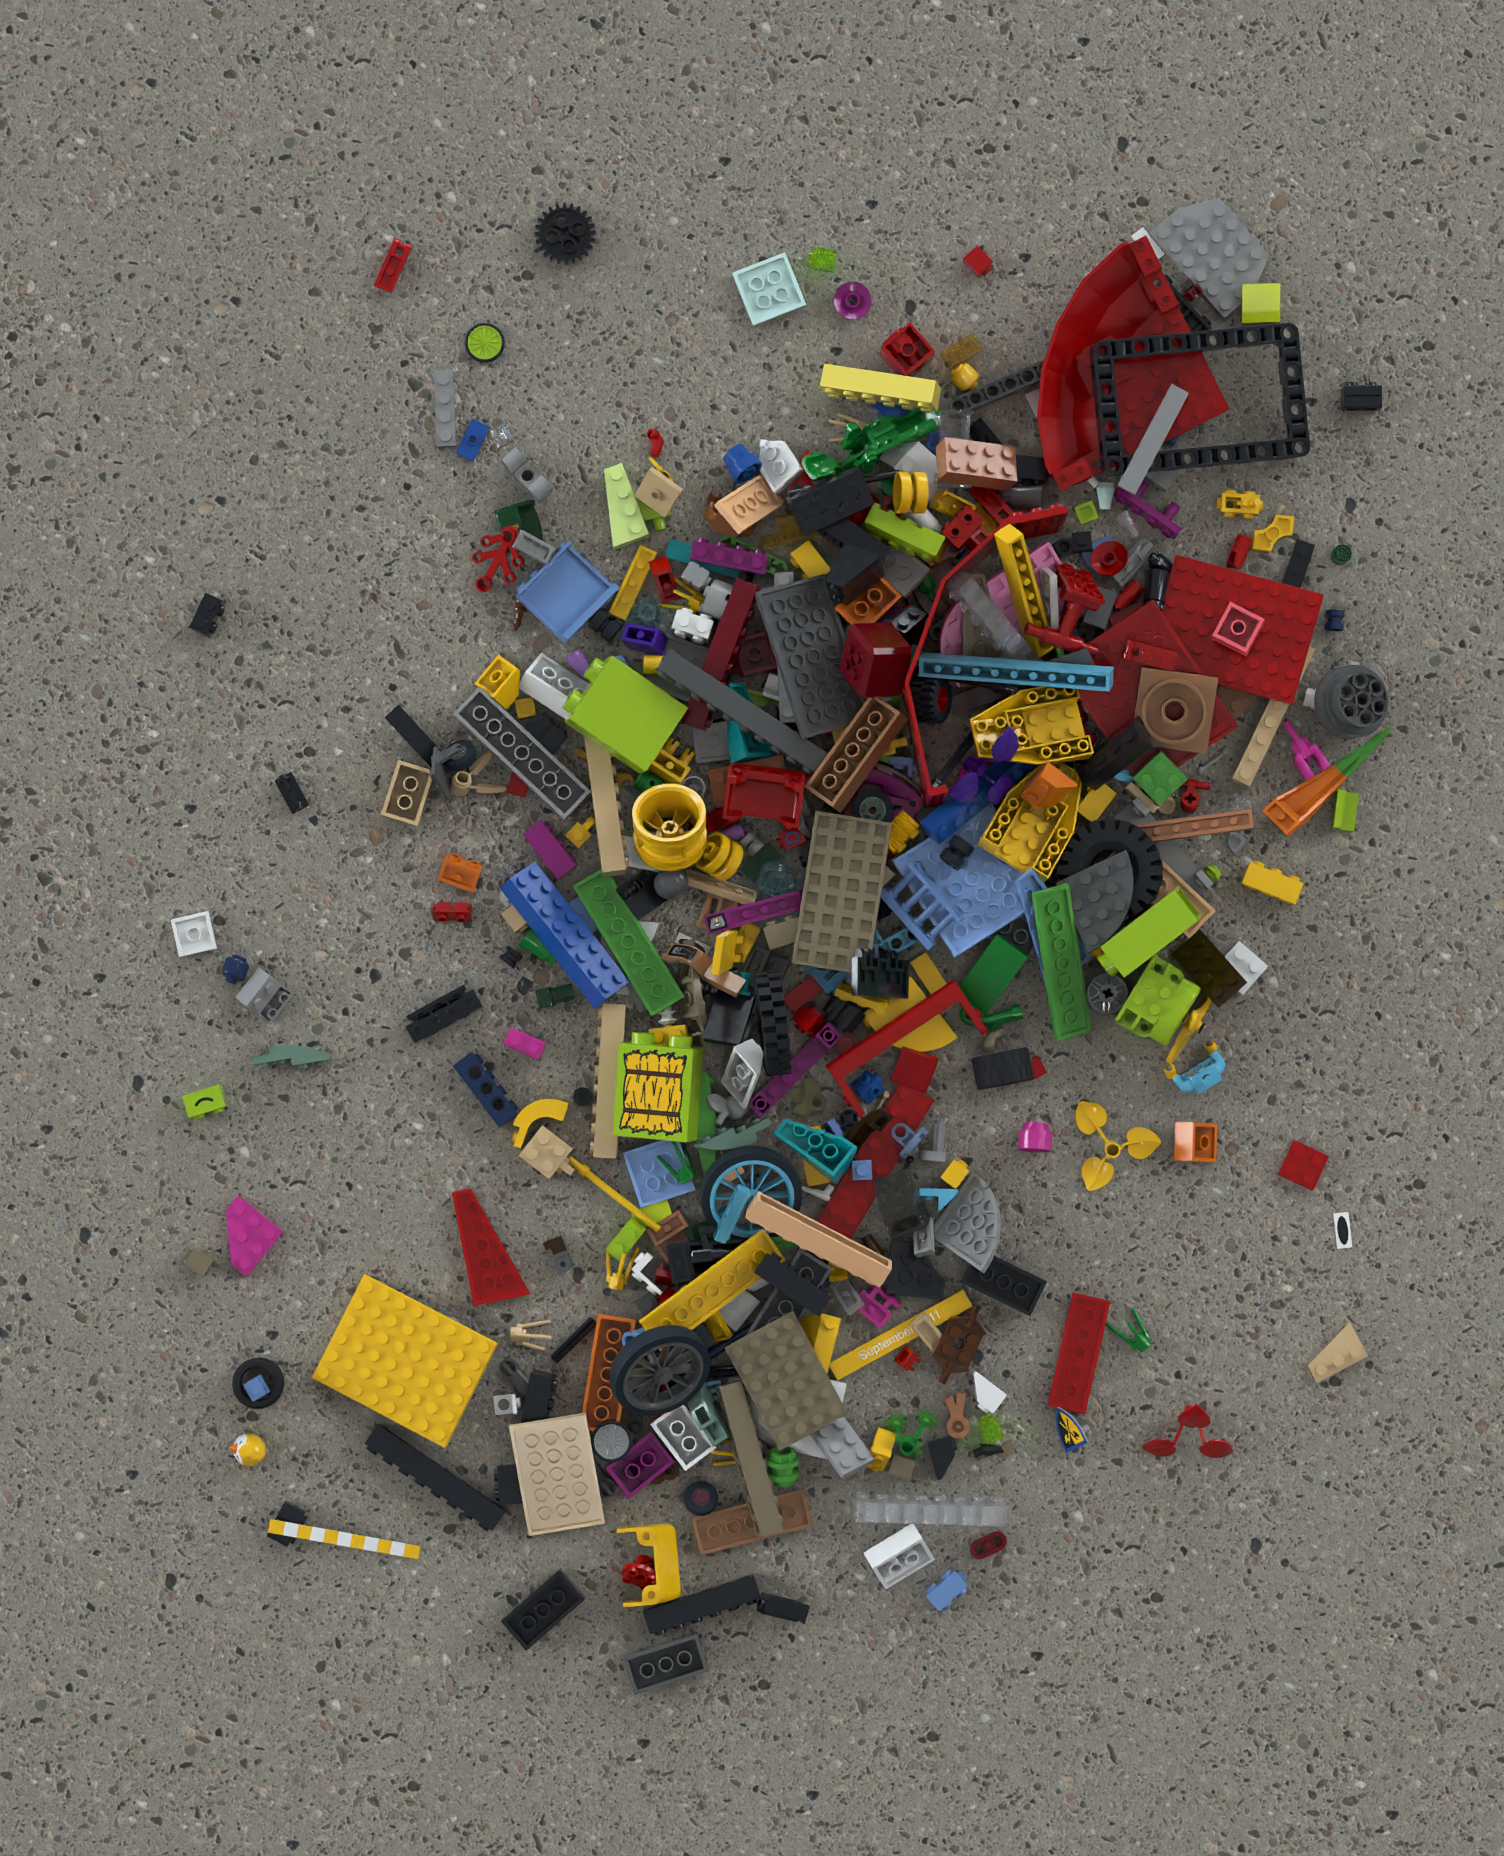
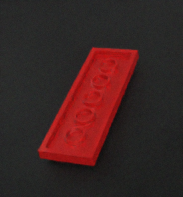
M1072 1292L1047 1406L1060 1407L1064 1410L1082 1414L1086 1413L1111 1301Z

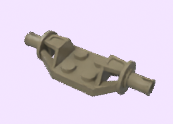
M695 939L684 940L683 944L695 947ZM679 961L681 967L675 982L685 998L678 1001L680 1020L687 1024L689 1030L693 1033L691 1037L697 1036L699 1038L700 1046L704 1048L703 1054L714 1053L712 1043L703 1042V1035L710 1014H705L706 1005L703 1000L702 983L699 978L701 976L691 965Z

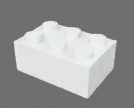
M685 1404L673 1411L664 1413L650 1424L685 1471L716 1448V1446H712L704 1430H699L690 1410Z

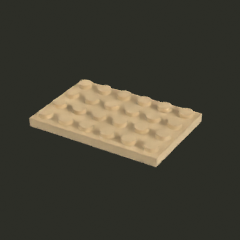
M586 1413L509 1425L528 1535L533 1536L605 1524Z

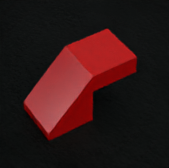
M724 807L706 813L707 834L735 824V822L722 819ZM689 822L690 828L692 830L694 828V825Z

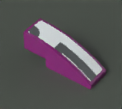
M877 762L865 779V782L883 785L882 792L920 801L921 788L907 776L889 766Z

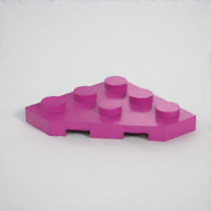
M237 1196L226 1210L231 1265L248 1277L282 1235L283 1231L244 1199Z

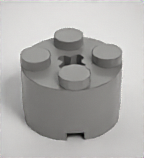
M713 579L711 585H707L704 590L703 596L706 598L700 606L699 613L720 621L734 585Z

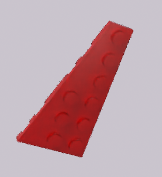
M472 1189L452 1192L474 1306L531 1295Z

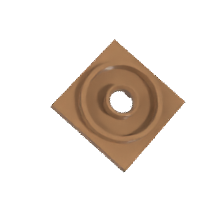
M1142 667L1134 718L1137 716L1141 718L1153 746L1207 754L1218 677ZM1171 702H1178L1184 708V714L1178 720H1170L1165 715V708Z

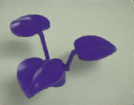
M1008 726L994 743L992 756L995 759L981 757L976 759L973 756H969L964 760L963 768L968 773L960 778L948 791L949 796L961 803L971 801L978 791V776H982L992 783V786L987 790L988 801L997 806L1002 803L1006 794L1013 788V781L1009 776L1001 775L995 782L984 774L986 767L983 762L1000 763L1002 759L1010 761L1015 756L1018 750V737L1011 727Z

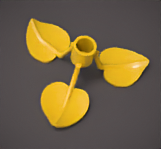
M1085 1101L1079 1102L1076 1108L1075 1119L1080 1131L1090 1135L1097 1130L1105 1142L1104 1151L1106 1156L1102 1160L1098 1157H1090L1082 1165L1081 1173L1088 1191L1100 1189L1112 1179L1114 1167L1111 1163L1105 1161L1109 1158L1118 1157L1126 1145H1128L1127 1150L1132 1157L1143 1159L1151 1155L1161 1144L1160 1138L1154 1132L1144 1127L1130 1129L1126 1134L1128 1142H1124L1121 1145H1118L1113 1140L1108 1141L1099 1128L1104 1126L1107 1121L1105 1109L1097 1103Z

